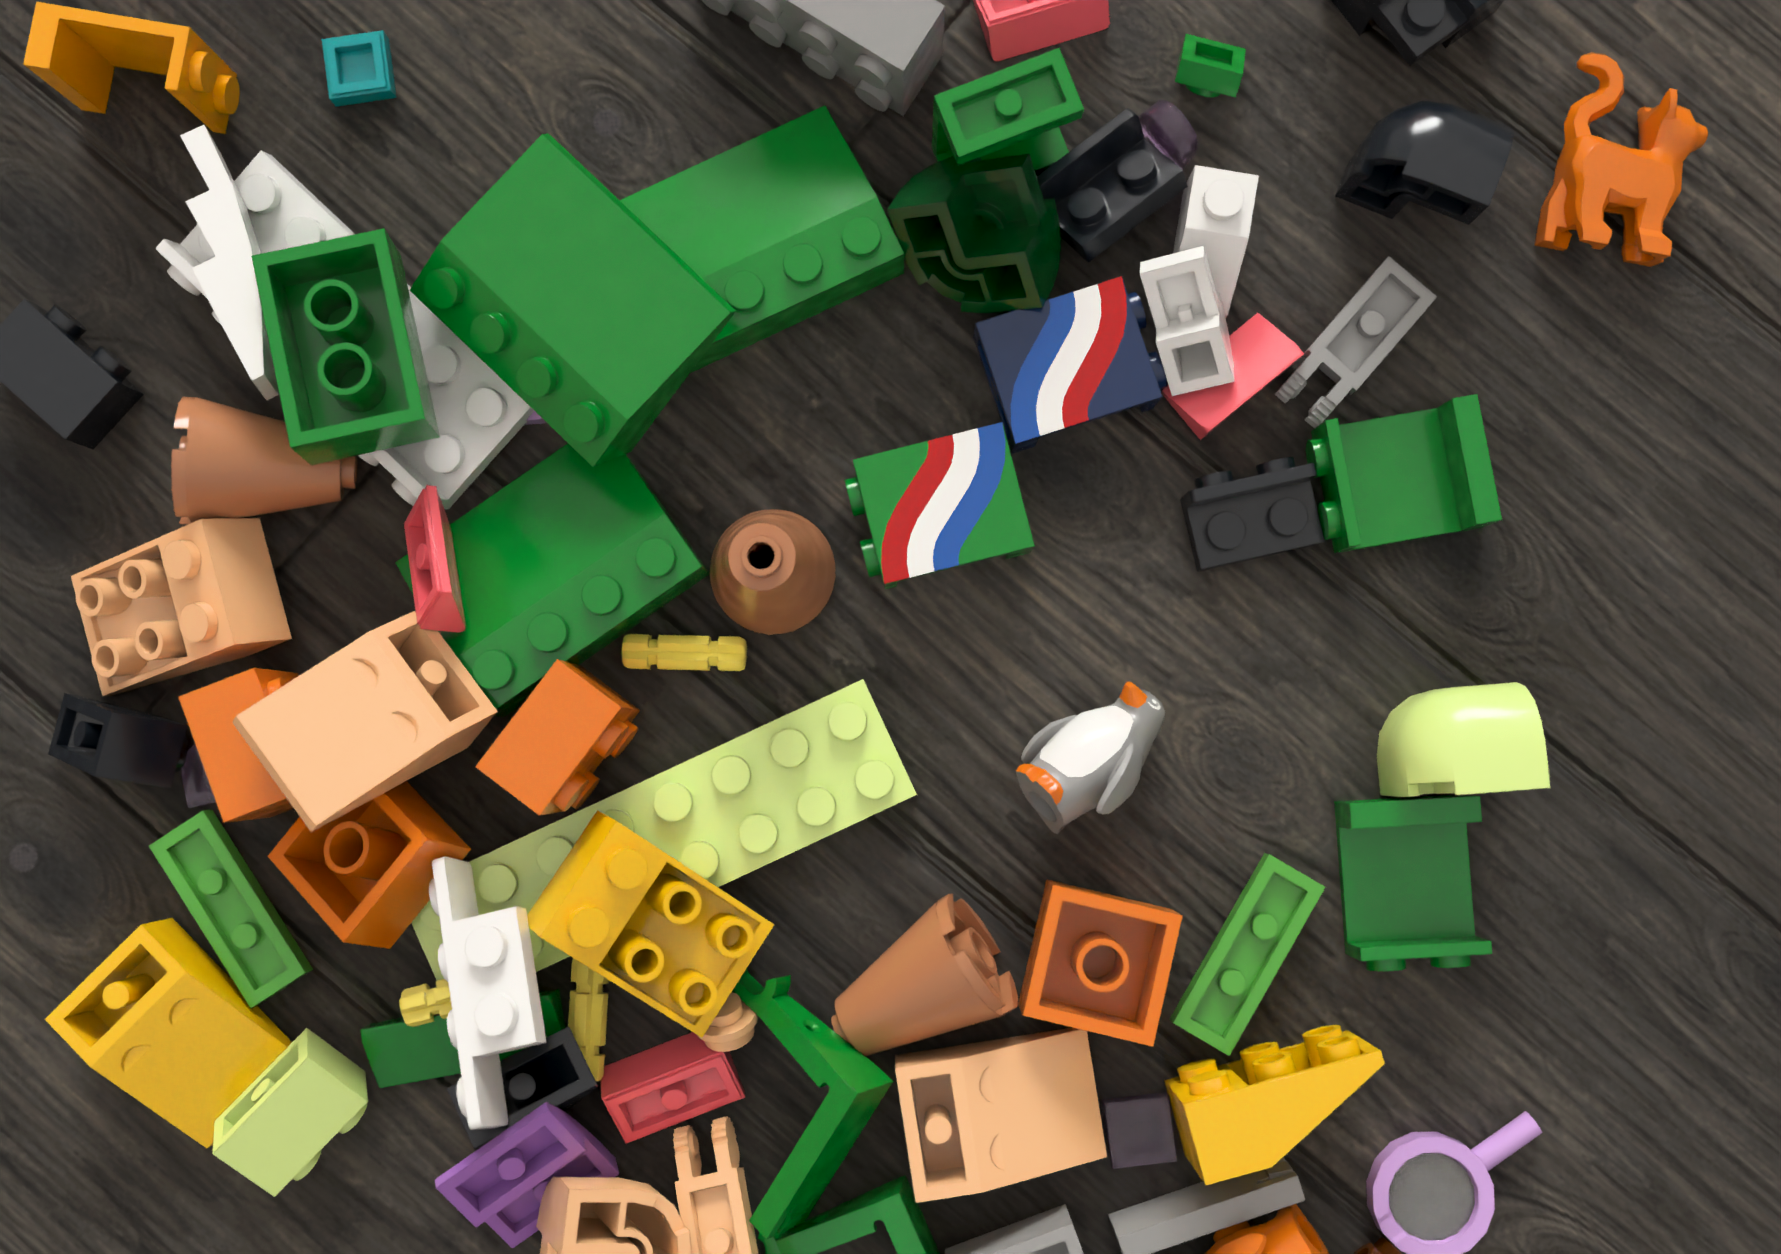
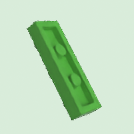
M213 810L199 812L149 845V848L250 1008L261 1005L313 970Z
M1264 853L1169 1020L1230 1056L1322 895L1325 886L1272 855Z

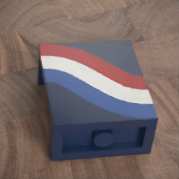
M1122 276L1046 300L1042 308L1017 309L975 323L973 338L1000 420L1003 422L1012 454L1035 447L1038 439L1131 408L1140 406L1142 412L1154 409L1162 398L1160 389L1165 388L1167 385L1165 371L1157 352H1147L1140 332L1147 325L1144 308L1136 292L1127 293Z

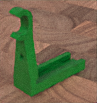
M746 968L732 991L739 995L741 1000L761 1018L819 1088L827 1086V1084L829 1086L827 1096L749 1220L766 1239L775 1236L776 1233L780 1234L793 1228L795 1225L798 1226L805 1222L893 1083V1080L875 1063L787 994L791 984V975L768 979L764 988L749 974Z
M906 1175L808 1219L803 1224L794 1226L780 1234L776 1233L775 1236L766 1239L760 1232L758 1235V1239L763 1242L766 1249L764 1254H817L876 1232L877 1226L875 1221L880 1220L884 1223L897 1254H940L919 1204L915 1202V1195Z

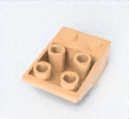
M260 518L199 519L71 576L76 594V603L81 613L92 655V664L96 671L102 697L119 694L240 659L292 639Z
M415 610L367 632L238 714L232 723L312 832L467 749L498 711L441 634L435 630L420 629L419 624H417Z
M1067 1028L895 1055V1072L916 1203L983 1193L1107 1157L1088 1034L1085 1030Z

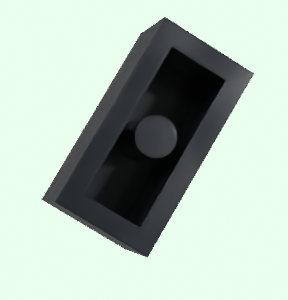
M24 299L0 325V381L64 439L93 450L144 394L126 379L132 372L126 363L103 346H100L95 351L80 338L86 332V328L68 312L57 305H54L47 311Z

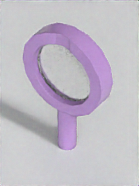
M1524 1111L1471 1150L1459 1140L1439 1132H1411L1391 1141L1374 1159L1366 1180L1367 1206L1376 1227L1400 1251L1407 1254H1463L1470 1251L1487 1233L1495 1211L1494 1184L1488 1171L1542 1133L1540 1127L1531 1115Z

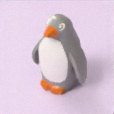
M1128 681L1125 683L1120 697L1113 704L1050 722L1032 737L1023 750L1021 760L1024 764L1016 769V776L1022 793L1053 833L1058 834L1068 823L1096 808L1099 814H1110L1132 795L1140 780L1142 766L1165 720V710L1162 703L1150 692L1141 690L1135 684Z

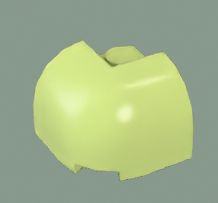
M1518 682L1434 689L1409 696L1390 712L1379 732L1377 766L1380 795L1414 797L1422 794L1449 793L1463 795L1550 788L1542 720L1535 700L1529 690Z

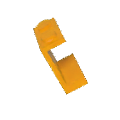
M36 1L23 65L78 108L85 111L106 113L115 67L167 75L164 88L213 132L226 133L229 114H234L239 104L240 88L237 74L191 27Z

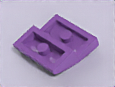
M545 1102L435 1179V1186L475 1227L486 1222L513 1249L538 1231L536 1226L540 1203L546 1185L553 1176L615 1177L619 1174L616 1158L598 1139L566 1112Z

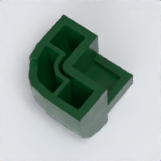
M1030 154L981 160V157L961 165H957L954 156H951L922 170L900 189L887 210L904 252L906 263L919 286L928 282L941 295L961 303L960 312L993 313L1043 307L1054 286L1059 270L1061 251L1060 227L1055 199H1043Z

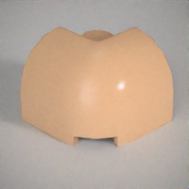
M553 1176L546 1185L540 1203L536 1226L542 1233L540 1254H691L690 1231L685 1227L675 1205L649 1184L619 1177Z

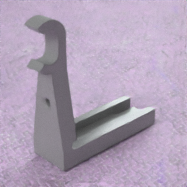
M1283 1157L1271 1168L1209 1185L1200 1182L1110 1213L1108 1216L1121 1254H1151L1297 1204L1306 1199L1298 1175Z

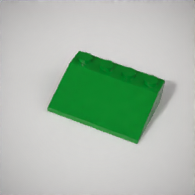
M825 105L620 200L736 310L690 373L904 274V252L874 190Z
M542 134L439 242L410 288V291L592 467L620 457L634 449L736 312L730 304L550 134Z
M566 444L450 524L466 629L461 633L438 632L498 712L494 716L504 717L526 701L557 659L578 665L710 573L627 454L592 467L572 446ZM407 554L395 563L413 594Z

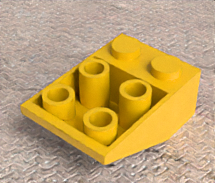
M598 810L527 915L529 928L540 938L701 1038L774 926L773 923L618 821Z
M173 918L141 924L45 1018L50 1026L92 1069L205 1148L213 1145L214 1121L292 1043L258 1006L254 1008L249 1007L234 981Z
M1328 1025L1306 1031L1302 1034L1304 1042L1279 1049L1277 1042H1265L1241 1050V1059L1217 1066L1215 1059H1203L1180 1066L1177 1069L1179 1076L1164 1080L1186 1158L1205 1185L1273 1167L1385 1064L1381 1050L1349 1030L1342 1032L1340 1025Z

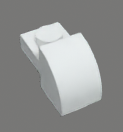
M1204 246L1140 262V276L1156 327V345L1171 395L1176 396L1235 382L1233 355L1220 293L1216 292Z

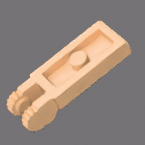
M728 1116L712 1120L711 1138L718 1172L702 1176L699 1142L695 1131H693L690 1125L674 1129L673 1148L675 1149V1160L679 1181L674 1183L680 1217L685 1227L690 1231L691 1254H759L754 1226L749 1222L752 1213L744 1168H739L740 1153L733 1122H731Z

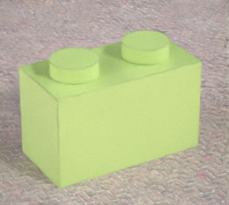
M306 1028L214 1121L212 1154L275 1197L292 1179L295 1181L301 1180L312 1170L321 1155V1149L338 1132L344 1134L350 1131L361 1119L368 1102L365 1071Z

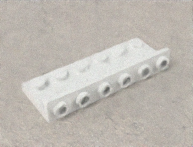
M262 150L234 181L248 210L261 254L354 235L342 221L272 155ZM197 224L181 244L163 239L156 247V250L172 264L167 272L174 281L196 296L202 293L206 297L191 268L214 258L215 255ZM407 284L440 438L358 456L373 466H377L380 463L396 478L391 484L393 489L412 506H414L422 489H425L426 485L437 487L443 507L448 510L524 426L527 418L534 410L410 291L411 287ZM213 311L212 316L216 319V321L219 324H221L215 312Z

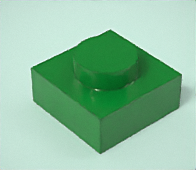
M1185 34L1174 82L1184 84L1188 90L1200 96L1217 97L1223 94L1236 98L1243 76L1246 49Z

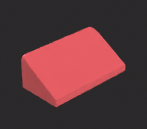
M973 0L988 50L994 61H1002L1105 30L1110 24L1108 0Z
M1256 313L1229 335L1235 382L1176 396L1171 395L1169 385L1161 391V394L1200 440L1304 355V352L1295 342L1259 313Z
M426 485L404 522L417 624H419L420 629L461 633L465 631L466 623L452 531L437 487Z
M693 1032L604 1066V1076L600 1080L601 1099L626 1144L745 1098V1091L730 1051L718 1052L711 1050Z

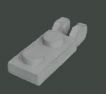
M1388 256L1304 352L1303 356L1306 359L1274 395L1284 403L1289 401V399H1294L1306 386L1307 379L1319 368L1336 384L1308 410L1309 415L1305 421L1313 428H1316L1347 394L1352 395L1357 391L1437 296Z

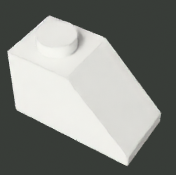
M1195 165L1187 181L1188 187L1183 190L1173 253L1204 246L1216 292L1220 293L1225 317H1227L1249 239L1259 175Z

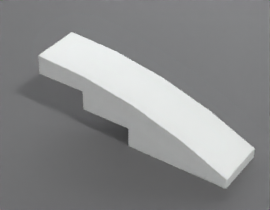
M202 125L180 136L205 180L209 191L185 202L215 257L191 269L249 377L264 398L269 400L279 395L251 257L252 255L261 254L248 210L220 150L206 126Z

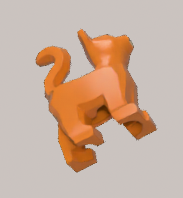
M1595 52L1587 53L1580 57L1577 62V68L1597 77L1600 82L1599 88L1596 92L1583 97L1570 107L1564 122L1565 144L1557 160L1554 183L1541 207L1534 246L1565 251L1568 249L1572 236L1569 230H1577L1580 242L1590 244L1593 249L1602 250L1609 244L1612 236V229L1604 222V212L1620 214L1623 217L1624 223L1623 262L1652 267L1663 263L1664 259L1671 255L1672 241L1662 233L1663 222L1681 192L1683 161L1691 152L1704 145L1708 137L1707 127L1695 121L1689 109L1677 105V89L1669 88L1659 105L1654 108L1641 107L1637 112L1639 150L1591 135V122L1613 111L1624 94V74L1618 63L1609 56Z

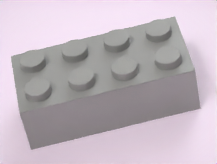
M701 0L719 14L728 15L732 11L750 22V29L766 43L774 47H780L784 43L801 53L803 62L818 75L827 79H833L836 75L856 87L854 91L862 101L872 108L883 112L889 107L904 116L943 55L945 5L936 0Z

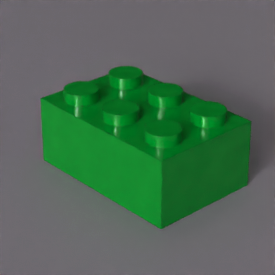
M385 228L251 256L291 449L310 465L440 438L401 254Z

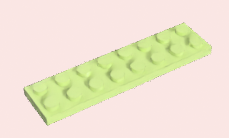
M862 679L470 861L478 913L482 915L517 906L526 908L528 915L597 810L618 821L713 885L720 887L917 794L866 683ZM429 900L411 924L438 981L444 979L438 963V949L443 940L440 918L434 912ZM529 928L536 972L570 957L540 938Z

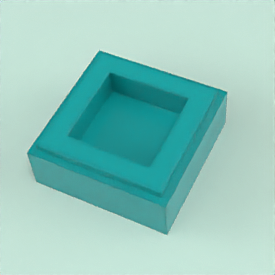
M383 30L322 39L329 99L336 107L397 98L389 38Z

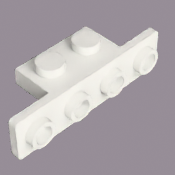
M445 856L432 860L434 878L429 883V898L434 912L440 918L443 943L438 949V963L442 976L449 983L452 1010L449 1011L447 1017V1028L453 1046L458 1049L461 1078L457 1083V1100L462 1114L467 1117L471 1130L496 1128L508 1125V1113L499 1054L547 1043L526 908L515 906L479 915L471 864Z

